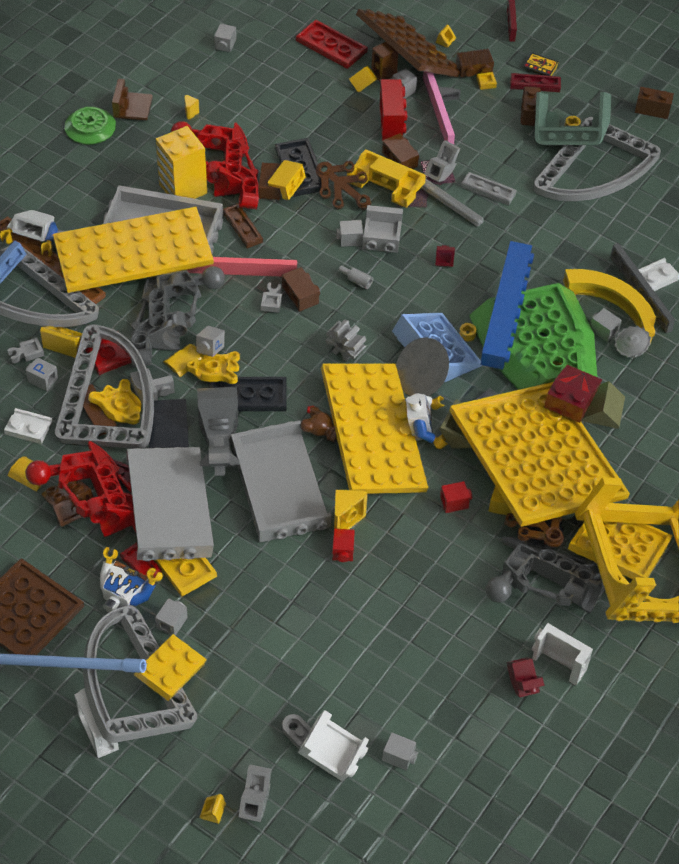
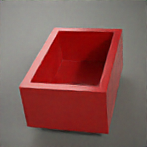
M381 79L379 107L382 141L401 133L403 135L406 133V123H404V121H407V110H404L406 109V98H403L405 97V86H402L401 79Z

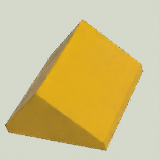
M41 327L43 348L76 358L83 333L64 327Z
M336 490L334 528L350 529L366 516L367 492Z

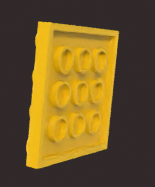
M603 521L615 562L621 574L632 580L635 577L649 578L671 542L673 535L649 524ZM583 523L571 540L568 549L597 563L585 524Z

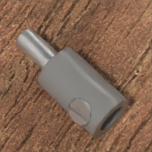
M344 266L339 267V272L347 275L349 281L365 289H369L373 282L372 276L356 268L350 270Z

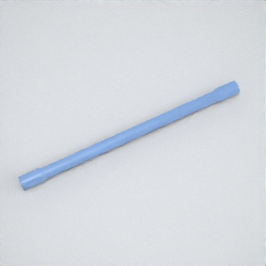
M0 653V665L119 670L144 673L147 666L145 659H106Z

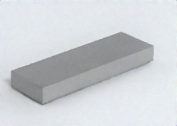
M468 172L461 183V187L506 205H510L517 191L471 172Z

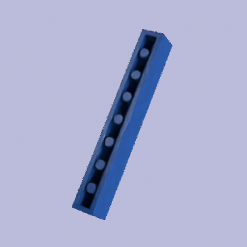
M510 241L480 365L503 370L505 362L509 363L511 351H508V348H512L514 337L511 335L512 333L516 334L518 323L515 322V319L519 320L521 308H518V306L523 305L525 294H522V291L526 292L528 283L525 277L529 278L531 267L528 265L532 264L534 259V253H531L532 245Z

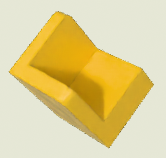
M366 66L349 78L357 92H361L376 81L377 78L369 66Z

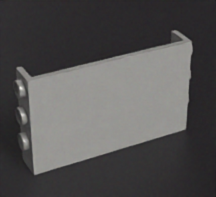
M119 185L113 200L111 199L109 202L108 212L104 214L103 224L197 207L211 253L213 254V244L217 243L218 230L222 229L223 204Z
M300 420L231 434V447L234 456L240 460V465H237L259 542L284 539L287 536L303 535L310 531H321L331 527V514L326 511L301 434Z
M200 447L127 449L126 465H129L138 546L137 560L151 561L157 559L172 560L212 557L214 544L203 467L200 466Z

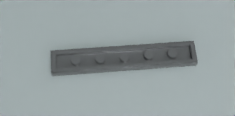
M619 243L614 244L610 258L629 284L649 303L656 316V321L666 334L672 332L675 322L674 317Z

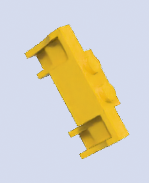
M366 149L361 153L354 165V171L347 173V176L357 175L361 171L365 172L368 177L367 182L371 181L394 191L391 202L405 208L414 201L416 192L425 184L426 177L423 173ZM364 175L359 177L360 180L365 178ZM357 182L350 184L362 188L366 183L361 184Z

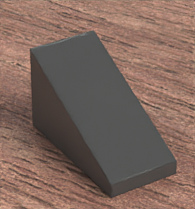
M438 86L443 102L460 99V89Z

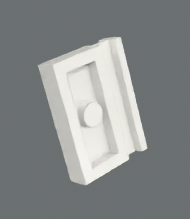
M665 258L638 269L654 291L679 280V273L670 263L666 262Z
M15 408L14 414L11 415L4 432L5 435L42 444L49 431V426L53 422L51 417Z

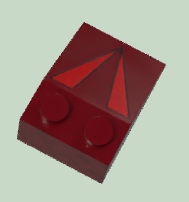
M566 365L548 391L544 408L580 423L603 379Z

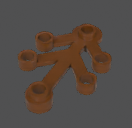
M346 161L344 165L332 166L329 162H321L317 165L316 174L322 181L320 195L323 199H328L331 196L329 189L330 179L334 182L335 199L333 200V206L335 209L339 210L344 207L342 200L343 189L356 200L360 210H367V205L371 206L369 196L359 194L347 184L357 182L364 184L368 180L367 174L363 171L351 176L338 177L335 174L338 172L352 173L355 167L351 161ZM348 165L352 166L351 169H346ZM326 167L327 170L322 172L321 170ZM364 175L365 178L360 180L359 177ZM328 191V194L323 195V192ZM362 199H366L365 203H360ZM338 201L341 202L339 206L335 205Z
M513 513L506 515L505 524L508 527H514L519 524ZM562 516L550 519L552 522L551 528H549L545 521L527 525L539 528L540 531L521 527L518 530L517 537L521 541H527L529 538L543 540L550 547H558L564 540V536L559 529Z

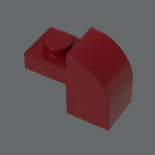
M525 657L506 662L511 683L518 697L540 693L539 687L545 685L543 677L536 676L533 658Z

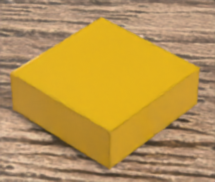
M493 72L477 74L476 79L480 90L497 87Z

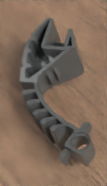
M237 387L198 388L199 427L209 447L207 455L200 461V466L215 467V476L225 475L226 466L240 465V460L232 454L230 448L231 434H235L238 427Z

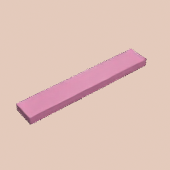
M424 71L423 79L444 141L454 144L455 134L434 74Z

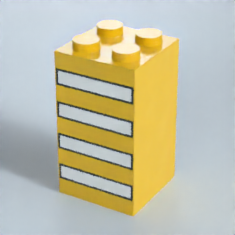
M185 126L156 138L159 185L165 193L193 199L207 194L205 147L190 128Z

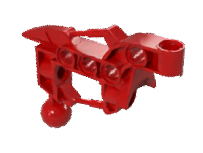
M176 122L172 126L171 132L188 126L205 148L224 150L223 162L211 161L208 163L206 161V179L214 184V197L240 193L239 207L257 210L259 200L257 178L259 170L255 169L248 155L249 146L241 127L237 123H234L233 128L206 124L202 130L192 129L187 122ZM246 156L249 169L241 165L242 157Z
M92 441L88 442L90 451L63 455L61 464L48 465L44 461L35 460L27 466L25 470L26 479L33 485L41 486L46 484L51 476L59 475L58 488L65 489L69 498L76 506V512L84 518L89 517L93 523H100L104 537L131 525L136 532L131 484L120 475L119 466L116 465L108 453ZM117 477L123 482V484L131 492V494L123 492ZM91 478L98 497L91 498L88 501H79L76 495L68 488V482Z

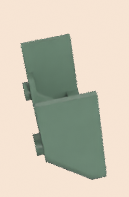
M537 92L536 142L541 145H599L603 141L610 123L611 94L600 92V111L593 116L592 126H560L559 115L555 112H548V94Z

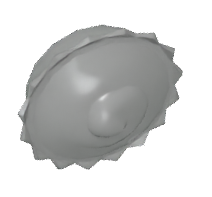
M630 326L618 333L614 346L621 355L636 358L648 350V346L651 344V337L644 328Z

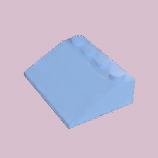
M443 313L402 314L392 330L397 340L404 347L419 338L426 337L439 341L446 349L449 357V371L444 382L482 366L480 365L481 360Z

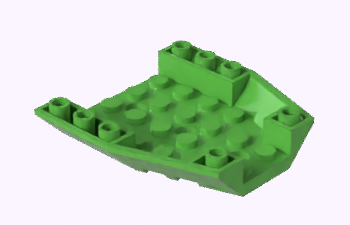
M559 283L529 289L526 292L522 291V294L525 295L523 305L518 306V308H521L519 320L515 319V322L518 323L516 334L512 333L511 335L514 337L512 348H508V351H511L509 363L505 362L503 370L499 369L518 390L554 382L566 365L597 377L594 332L574 292ZM496 297L489 298L469 315L472 324L477 329L476 333L483 347ZM526 305H531L535 308L530 309L527 308ZM539 333H544L548 336L543 337L540 336ZM557 361L562 365H555L553 362Z

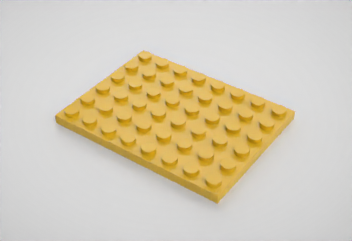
M553 382L450 406L451 415L521 527L575 513L602 477L619 478L582 422H576L544 408L547 393ZM624 484L609 503L628 499L630 493Z

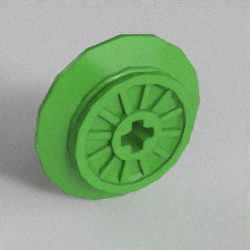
M84 107L69 115L65 121L64 130L67 136L74 142L97 144L104 142L112 136L116 128V121L106 110L96 107Z

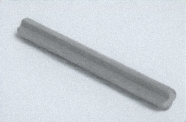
M425 178V184L421 187L423 190L475 226H480L483 223V217Z

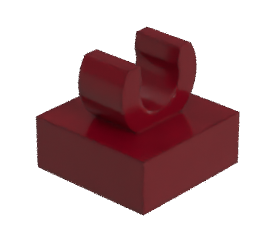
M448 245L437 246L435 266L453 267L455 247H449Z

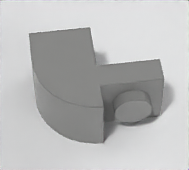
M443 141L437 157L430 159L424 174L438 182L446 180L457 164L455 161L461 148L448 141Z
M147 368L152 384L154 401L158 400L160 396L175 393L172 375L153 380L150 370ZM131 372V385L134 394L143 402L139 372Z
M249 765L245 790L240 802L239 818L261 822L269 796L272 769Z

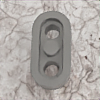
M296 714L286 716L282 723L283 733L299 750L311 727L302 717ZM295 726L297 729L291 730L290 727Z

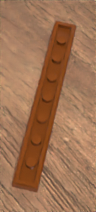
M8 216L0 221V232L7 230V226L12 220ZM11 233L12 243L14 240L19 242L21 246L64 279L57 254L52 251V255L49 256L48 250H46L42 255V243L39 240ZM99 287L80 290L82 294L95 304L106 297V293Z

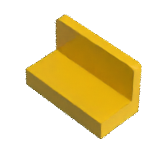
M284 160L269 179L268 185L280 188L282 198L289 200L306 178L303 164Z

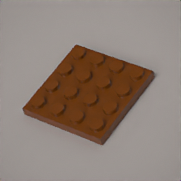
M21 558L0 578V646L11 654L38 655L85 606L84 602Z

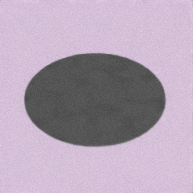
M426 337L419 338L409 343L403 349L396 364L402 390L409 396L416 393L429 396L443 385L449 371V357L446 349L439 341Z

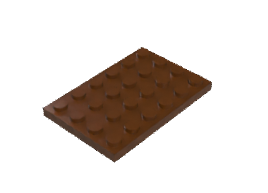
M358 9L356 15L417 70L459 77L461 71L457 68L458 65L448 60L446 54L436 50V46L425 40L426 37L415 31L416 28L407 24L403 17L399 15L393 16L389 13L383 14L380 11L373 12L370 9Z

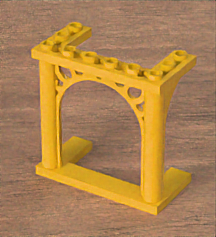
M602 477L577 509L575 516L577 520L584 521L610 604V607L605 612L607 619L617 621L635 620L637 622L670 621L678 623L679 596L671 599H658L648 596L656 586L654 578L635 577L629 583L623 577L615 562L603 521L671 525L679 548V500L673 507L609 503L623 484L621 478Z

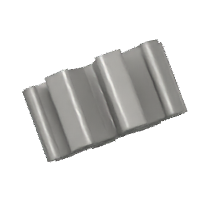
M349 320L338 321L326 333L329 336L325 340L327 345L335 346L332 350L335 355L341 351L342 359L348 361L350 358L354 360L366 347L363 344L366 341V337L357 335L356 333L360 328L355 325L351 329Z

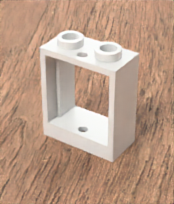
M85 688L74 694L78 715L97 757L100 758L119 750L118 742L110 743L102 737L89 707Z

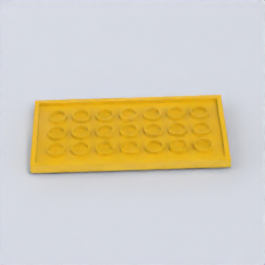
M197 207L53 234L67 293L214 264Z
M322 364L321 372L349 490L365 491L368 494L427 492L428 484L416 439L412 435L408 422L407 405L396 364Z

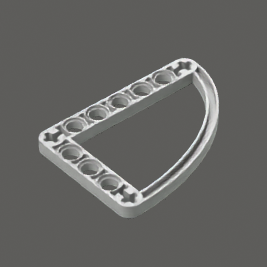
M593 117L585 119L580 126H592ZM609 124L607 131L610 134H605L603 140L643 158L644 160L625 175L600 186L570 190L553 187L586 147V145H579V147L564 145L536 178L533 190L538 195L560 201H584L600 198L625 188L643 176L657 162L661 150L658 146ZM618 138H624L626 140L620 141L618 140ZM633 145H640L641 148H636ZM563 154H570L571 157H565ZM555 164H561L563 167H556ZM547 174H552V175H554V177H553V178H549V177H547L546 175H547Z
M8 247L0 250V256L5 252V250ZM23 247L27 255L17 266L76 313H38L14 307L0 301V315L28 324L53 327L78 326L98 318L99 307L80 291L61 292L67 291L64 279Z
M89 325L84 329L56 425L55 435L61 443L88 445V442L92 441L98 446L143 449L150 442L154 417L153 389L146 365L136 347L124 335L105 326ZM102 338L112 341L124 349L133 359L138 369L143 393V412L140 428L78 424ZM86 348H93V350L90 353H83ZM88 364L86 369L79 370L80 365ZM84 380L81 386H74L76 381ZM72 397H79L77 402L70 403ZM74 413V417L72 419H65V416L67 414ZM81 432H88L85 438H79ZM100 433H107L104 439H97ZM118 435H126L125 439H123L122 441L116 440V437Z
M125 606L109 612L96 624L87 641L84 657L96 658L101 635L110 626L121 622L141 659L146 661L159 648V645L139 610L133 606ZM135 630L142 632L144 636L138 635ZM144 646L149 647L153 652H148L144 649ZM83 669L84 686L89 707L102 737L107 742L117 743L190 729L197 720V713L183 688L173 696L179 699L181 704L176 703L172 698L169 701L163 698L168 707L167 710L110 719L99 688L97 669ZM164 718L170 719L173 724H168ZM145 721L153 723L155 728L149 727ZM127 724L134 726L136 731L130 730Z

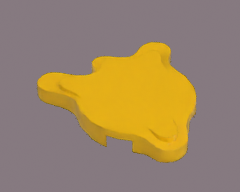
M233 351L228 354H216L213 357L204 355V359L200 361L198 359L188 361L186 369L203 381H224L229 384H235L238 382V376L234 372L239 371L237 361L240 360V354Z
M122 379L117 389L106 385L102 392H91L89 394L88 400L97 404L108 418L132 425L139 423L141 401L131 391L128 379Z

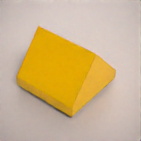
M448 24L441 30L436 40L437 44L446 48L456 39Z
M185 95L186 117L189 120L199 113V100Z
M218 794L206 798L200 814L201 819L217 824L220 823L226 806L223 795Z

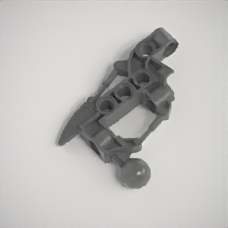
M210 266L203 271L202 275L191 276L187 270L148 277L142 295L143 305L135 322L131 324L133 329L131 343L138 350L146 366L152 363V348L180 350L179 337L184 336L187 333V328L192 327L196 322L197 298L201 297L198 286L205 285V287L215 290L220 288L225 281V274L221 268ZM184 294L194 297L190 312H170L169 298ZM148 306L149 318L141 323L145 307ZM131 358L133 368H137L133 359Z
M512 537L502 538L504 544L515 550L505 560L502 576L491 578L485 586L487 597L491 601L501 603L509 599L512 593V585L514 589L518 588L522 593L531 590L542 594V596L557 600L556 603L558 605L570 606L571 603L581 606L582 610L591 614L605 590L597 563L588 558L555 552L553 547L546 545L542 547L540 543L534 545V541H521L518 538ZM533 570L565 588L564 590L561 589L558 594L529 586L526 576ZM623 575V577L629 583H631L632 579Z

